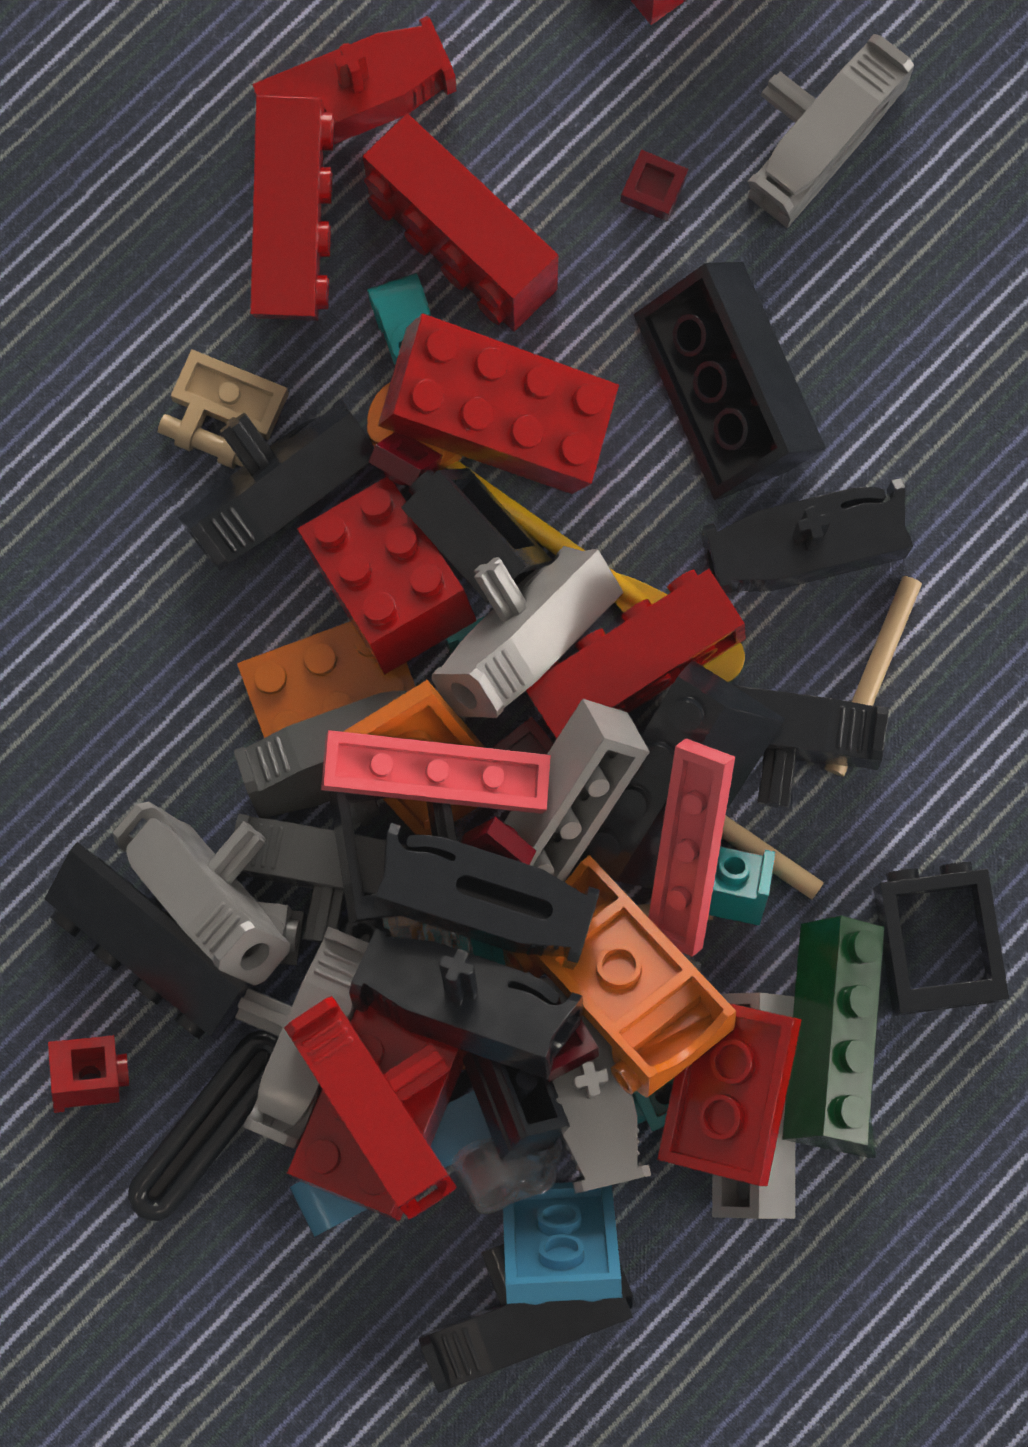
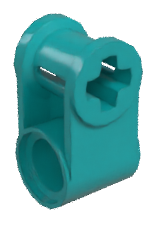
M417 273L367 289L376 322L381 334H384L394 366L397 362L406 328L422 313L431 316Z

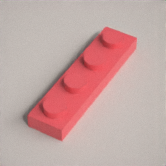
M328 730L325 739L321 790L543 814L547 810L551 755Z
M684 739L675 746L648 918L680 952L693 957L704 945L735 757L692 740Z

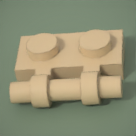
M191 349L171 393L173 402L188 408L182 420L164 414L158 426V433L174 439L175 445L185 450L191 451L193 448L214 455L218 457L217 461L222 465L232 469L236 465L243 467L244 465L224 437L202 429L206 415L226 423L232 417L237 418L242 413H246L262 437L269 440L289 392L284 386Z

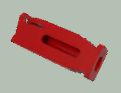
M429 16L419 19V26L380 32L352 44L345 43L337 50L252 84L255 97L256 95L321 98L324 111L326 113H333L334 145L403 117L407 113L409 114L443 89L447 95L457 91L453 67Z
M333 996L322 1000L284 1027L392 1199L408 1219L418 1216L457 1188L403 1104L405 1100L450 1071L432 1042L386 1073H383ZM431 1186H437V1189L418 1202L416 1201L415 1197Z

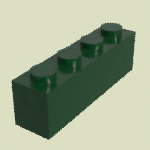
M845 916L802 923L800 926L793 1017L802 1019L786 1094L782 1140L867 1158H876L870 1108L884 937L883 926Z

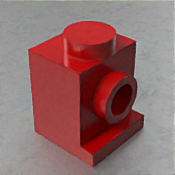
M114 1035L48 1042L54 1113L65 1112V1108L120 1102L119 1087L129 1086L127 1053L116 1054ZM88 1073H94L100 1077L81 1080Z

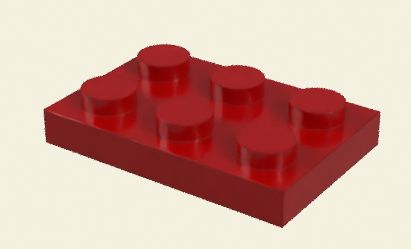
M729 1003L736 1010L734 1030L674 1077L657 1160L756 1186H768L802 1019Z

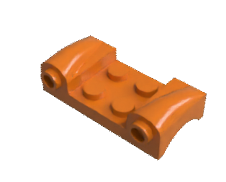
M589 855L581 861L565 881L583 894H585L589 886L600 890L584 946L575 968L571 970L562 967L564 961L562 956L528 955L503 950L514 969L525 973L529 971L537 978H540L545 973L567 998L570 997L572 992L582 995L584 1017L612 1046V1058L615 1064L610 1069L613 1077L628 1094L632 1095L637 1091L642 1096L648 1098L732 1032L735 1026L736 1010Z

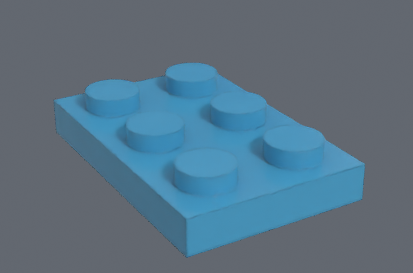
M573 1182L502 1186L507 1304L526 1303L538 1305L550 1301L584 1300L595 1302L607 1298H622L612 1185L577 1194L574 1192Z

